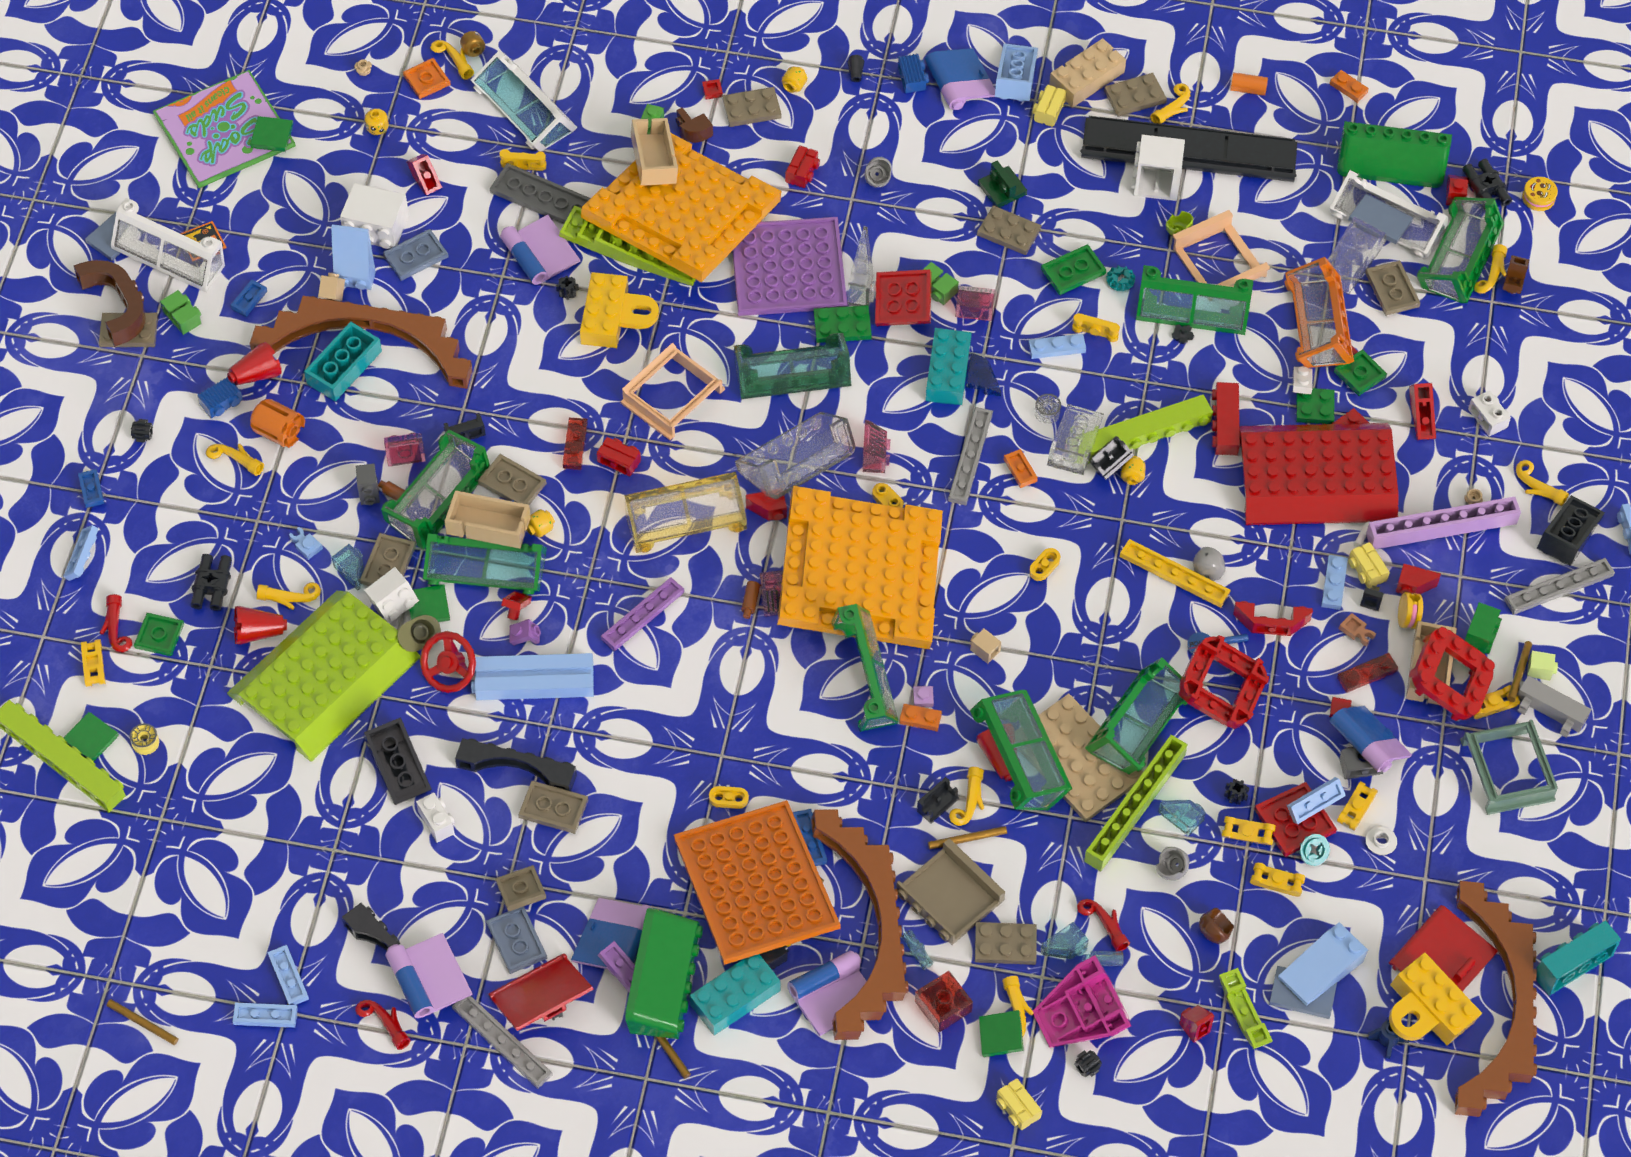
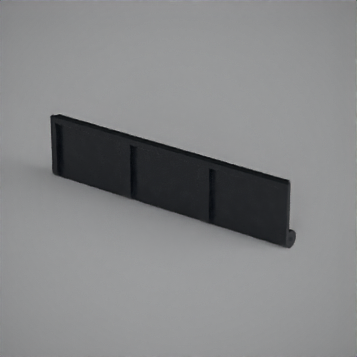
M1097 116L1086 118L1083 146L1080 150L1082 153L1081 158L1134 164L1137 141L1141 142L1142 135L1184 139L1182 169L1289 182H1294L1297 176L1295 166L1298 142L1295 139Z

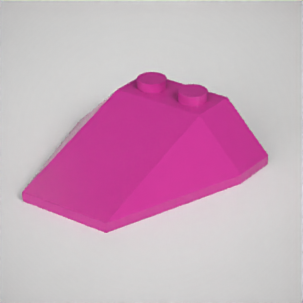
M1096 955L1076 965L1033 1010V1015L1050 1048L1114 1036L1131 1027L1128 1014Z

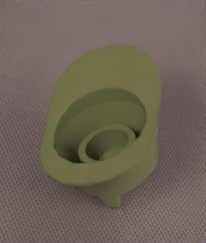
M429 615L416 617L401 625L397 635L398 642L406 651H419L423 649L429 638L441 632L440 624L434 617Z

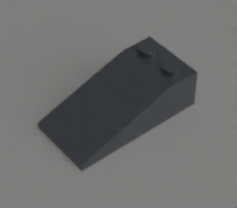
M1571 495L1544 531L1537 549L1571 566L1603 518L1605 512Z
M401 717L364 732V740L394 805L432 790Z

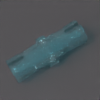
M908 930L909 934L907 931L903 933L901 938L909 947L911 956H915L923 970L927 969L926 965L930 968L934 962L925 951L924 944L919 942L913 930Z

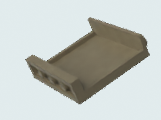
M950 838L943 843V849L908 879L903 883L898 881L896 888L899 898L903 901L906 900L910 904L911 909L916 914H920L926 924L931 928L934 927L938 931L939 936L951 945L976 925V922H980L1005 900V891Z

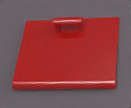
M1440 905L1390 960L1389 964L1393 966V970L1401 972L1422 954L1426 953L1463 992L1495 956L1498 950L1449 909Z
M563 953L492 991L488 995L501 1013L518 1031L541 1018L545 1022L564 1012L566 1004L592 991L593 987L568 960L567 955Z

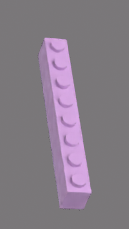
M1509 497L1369 522L1366 536L1374 549L1515 525L1518 522L1521 511L1516 497Z

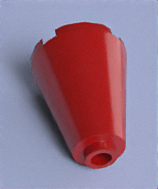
M267 342L260 343L228 369L227 377L229 381L235 385H241L281 375V365L279 359L275 360L273 354H275L273 348Z
M235 606V644L240 645L283 635V631H287V619H283V615Z
M1002 725L1010 743L1016 744L1013 725ZM988 729L977 735L978 745L1000 779L1011 781L1010 773L990 730ZM1015 747L1013 750L1017 756V749Z

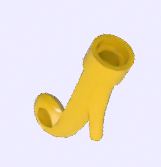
M436 40L431 44L430 48L435 53H442L445 50L448 52L462 79L467 80L474 75V70L467 63L465 52L462 48L459 54L451 44L444 40Z
M1179 83L1174 86V92L1180 97L1162 109L1153 112L1150 115L1153 123L1162 124L1167 118L1188 111L1186 107L1180 108L1190 97L1191 92L1186 84Z
M1502 244L1494 245L1488 281H1478L1474 286L1475 292L1483 294L1490 291L1496 283L1500 272L1504 277L1507 275L1504 267V259L1507 254L1506 246Z
M213 444L206 449V456L208 458L217 459L224 453L248 469V472L255 476L260 475L264 469V463L252 458L241 444H238L239 451L223 444Z
M1522 460L1517 464V476L1525 484L1533 488L1525 490L1526 494L1540 495L1553 500L1554 503L1560 506L1564 505L1569 496L1568 492L1554 488L1529 476L1534 470V465L1531 461ZM1524 466L1529 467L1526 471L1522 470Z
M310 582L304 586V594L259 584L257 600L275 601L294 610L295 608L290 602L313 601L320 595L321 588L317 583ZM309 589H314L313 593L310 594L308 592Z
M968 768L965 812L955 808L949 814L950 821L955 825H966L971 820L977 803L981 810L984 809L981 797V781L984 774L982 768ZM959 814L962 817V819L956 818L955 815Z
M1009 976L1004 978L1002 982L1013 1011L1019 1010L1021 1012L1022 1035L1024 1036L1026 1031L1025 1011L1030 1015H1033L1034 1012L1028 1006L1021 993L1018 976Z

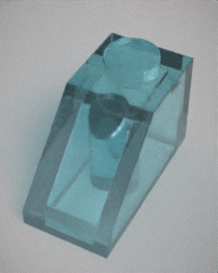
M348 544L332 556L334 568L358 591L361 589L360 579L363 574V554L358 548L354 549Z
M1191 800L1162 801L1158 810L1159 814L1188 837L1204 821L1206 814L1200 804L1194 803Z
M1072 922L1042 943L1040 953L1044 956L1072 959L1075 956L1083 955L1087 951L1089 939Z

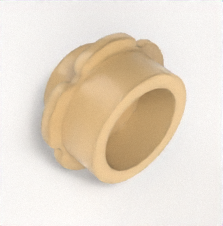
M362 59L356 62L354 67L359 75L366 76L371 72L372 64L370 61L367 62V60Z
M1478 489L1469 490L1464 497L1465 502L1468 504L1483 502L1482 492Z

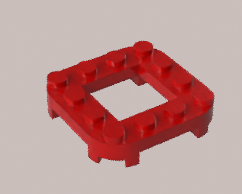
M1440 627L1422 640L1424 646L1415 668L1409 672V677L1412 678L1416 688L1414 692L1418 696L1425 694L1452 713L1451 719L1455 721L1459 719L1466 720L1480 711L1493 679L1495 664L1485 654L1445 627ZM1444 651L1470 669L1468 674L1471 676L1463 696L1435 677Z
M1223 636L1208 637L1200 642L1194 650L1180 681L1179 696L1188 704L1221 724L1237 729L1252 718V712L1264 686L1269 681V676H1267V672L1262 665L1264 662L1260 658L1252 659L1224 642L1225 637ZM1213 659L1245 678L1233 705L1202 688L1204 678Z

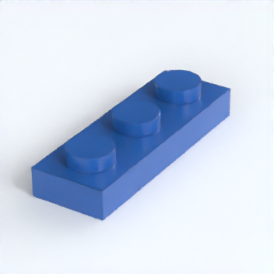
M806 809L793 812L815 866L827 864V857L822 842L813 837L811 824L812 810Z

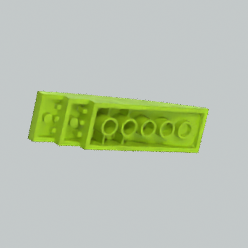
M575 205L559 232V236L630 266L691 286L696 281V279L584 220L581 218V208Z

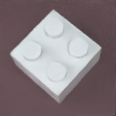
M396 567L364 590L376 611L388 623L396 620L419 601L408 581Z

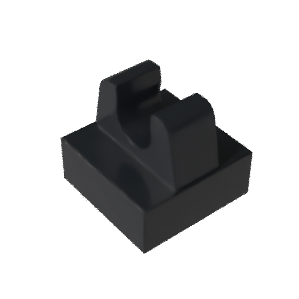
M1373 585L1371 589L1365 587L1360 606L1379 611L1384 593L1379 592L1380 587Z

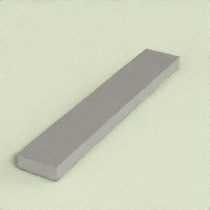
M979 407L974 408L948 502L967 505L992 419V410Z
M1603 558L1505 596L1504 601L1512 614L1515 615L1613 577L1615 572L1607 559Z
M469 996L452 1006L456 1013L537 1089L553 1076V1073L473 997Z

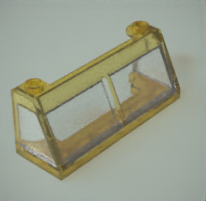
M736 472L624 495L626 518L636 553L649 552L654 547L655 542L728 527L730 531L735 533L747 529V518Z

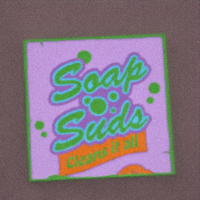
M250 70L153 111L155 118L198 189L282 153L281 151L256 149L250 146L258 116L280 119ZM291 135L287 150L296 146Z

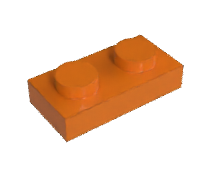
M1342 70L1330 80L1331 86L1357 103L1369 90L1368 87Z
M1021 449L1004 455V461L1020 488L1037 482L1038 477Z
M903 704L899 724L938 732L942 711Z

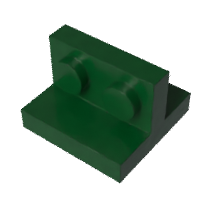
M998 160L991 163L990 174L978 180L980 188L992 204L998 208L1027 195V189L1009 166L1003 168Z

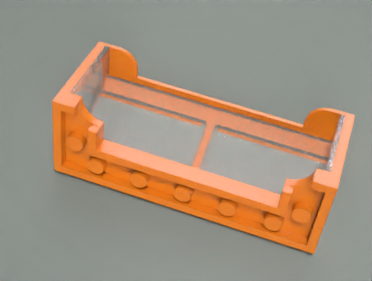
M1326 257L1285 272V286L1288 291L1291 290L1293 293L1300 347L1295 352L1297 361L1307 368L1345 365L1354 362L1339 273Z

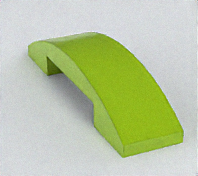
M1236 968L1220 974L1219 979L1228 1004L1251 1047L1256 1049L1273 1042L1265 1023L1261 1022L1251 1002L1239 969Z

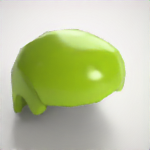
M1181 211L1178 216L1172 214L1169 220L1166 221V230L1171 236L1193 226V216L1185 211Z

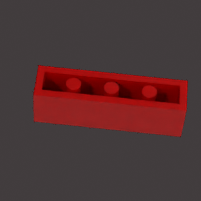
M1216 382V388L1212 389L1211 400H1215V405H1212V416H1215V420H1212V431L1215 432V436H1212V447H1215V455L1238 456L1240 447L1239 383Z

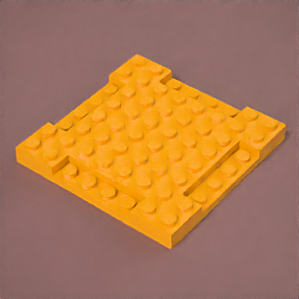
M671 133L678 165L676 184L641 185L635 160L606 189L602 187L582 206L581 218L702 282L780 202L782 191L754 176H751L749 179L692 150L691 143Z
M793 486L790 498L777 625L845 636L843 631L839 629L833 630L831 621L838 607L858 604L870 611L877 641L930 649L933 639L934 598L943 511L912 505H905L904 508L834 497L831 496L829 491Z

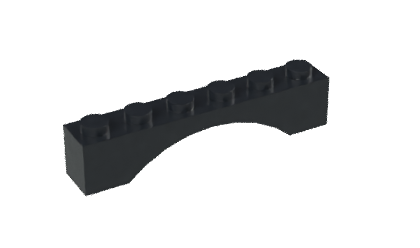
M462 738L455 757L456 768L477 772L498 766L515 767L532 773L546 785L567 791H572L577 776L576 766L569 762L562 763L554 761L549 757L541 758L532 753H521L512 748L498 747L492 743H480L475 739Z
M359 903L342 916L344 926L357 940L376 944L388 951L390 946L400 944V941L394 934L390 935L387 932L388 928L383 921H377L375 913L369 906L365 907L362 903Z

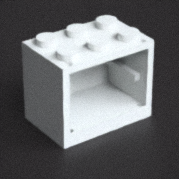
M1142 135L1141 142L1137 141L1133 169L1134 178H1132L1131 188L1135 189L1134 196L1177 201L1183 162L1184 139Z
M354 183L340 215L341 225L368 229L371 245L390 249L398 245L409 217L406 194Z

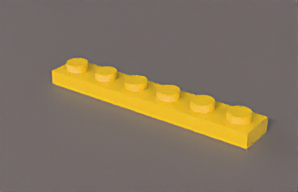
M1131 539L1127 541L1120 552L1121 558L1220 608L1230 594V589Z

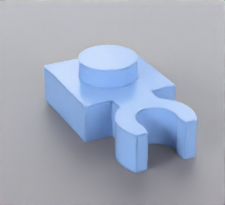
M300 527L297 528L298 536H294L292 533L289 534L290 540L296 543V549L308 560L323 549L322 544L310 533L304 536V531Z

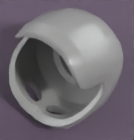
M884 157L871 159L865 169L866 182L873 187H884L887 185L891 178L892 166L890 161Z
M1211 547L1201 548L1193 560L1194 572L1202 576L1208 575L1212 581L1220 579L1225 572V561L1222 554Z
M1166 847L1160 854L1156 871L1166 880H1179L1188 871L1189 856L1180 848Z

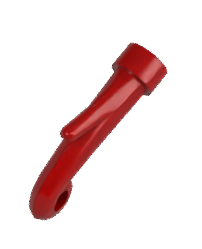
M111 594L106 597L107 614L100 634L103 635L108 628V636L112 648L118 652H126L132 646L131 638L127 636L118 638L122 597L117 594Z
M1083 899L1077 904L1078 912L1082 915H1091L1094 912L1097 914L1112 941L1111 944L1117 952L1125 950L1130 945L1129 940L1120 930L1116 910H1112L1110 917L1100 904L1091 899Z
M363 1000L357 1004L355 1011L361 1017L370 1016L373 1012L376 1013L392 1038V1043L397 1050H402L410 1044L411 1039L402 1030L395 1007H392L390 1016L375 1001Z

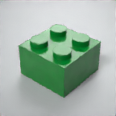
M1480 602L1478 603L1465 641L1483 654H1490L1502 618H1499L1501 610Z

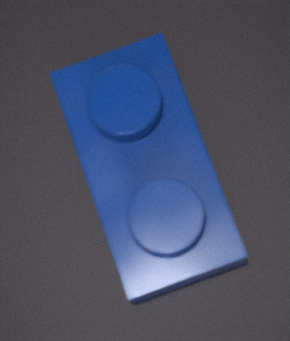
M251 280L233 301L231 309L247 317L267 293V287Z
M97 469L78 473L85 507L89 508L105 504Z

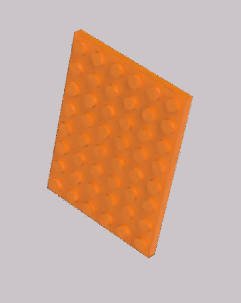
M787 800L674 834L675 843L724 965L841 929L838 917Z

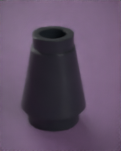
M851 55L847 61L852 82L861 81L865 62L861 55Z

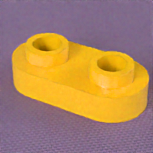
M878 483L873 487L872 497L878 504L903 508L902 498L889 485Z
M1054 548L1045 549L1030 566L1029 574L1031 578L1036 581L1045 580L1060 563L1061 556L1059 551Z
M716 786L709 792V801L715 807L741 809L748 804L749 795L745 789L740 787ZM740 798L742 801L738 802L736 799Z

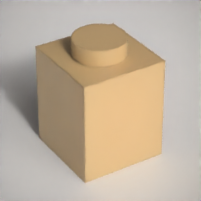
M328 273V276L321 275L318 297L342 301L345 279L339 278V274Z
M985 629L980 633H975L970 640V650L987 664L1001 651V641Z

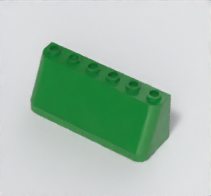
M1344 121L1338 150L1337 172L1339 175L1346 177L1351 170L1357 173V177L1361 179L1439 188L1443 185L1452 134Z
M647 908L625 1014L630 1034L679 1039L680 1032L684 1030L683 1014L687 1013L688 1010L687 994H691L692 990L690 978L691 975L694 976L696 965L694 958L698 957L699 954L698 938H702L703 926H700L699 921L657 908Z

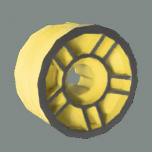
M146 723L138 724L130 732V742L134 751L138 754L148 755L158 748L160 742L154 726Z

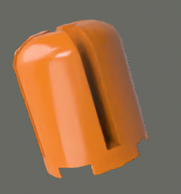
M272 399L262 400L254 408L250 418V426L255 433L282 447L286 446L288 448L292 447L299 440L296 436L300 428L305 426L303 415Z

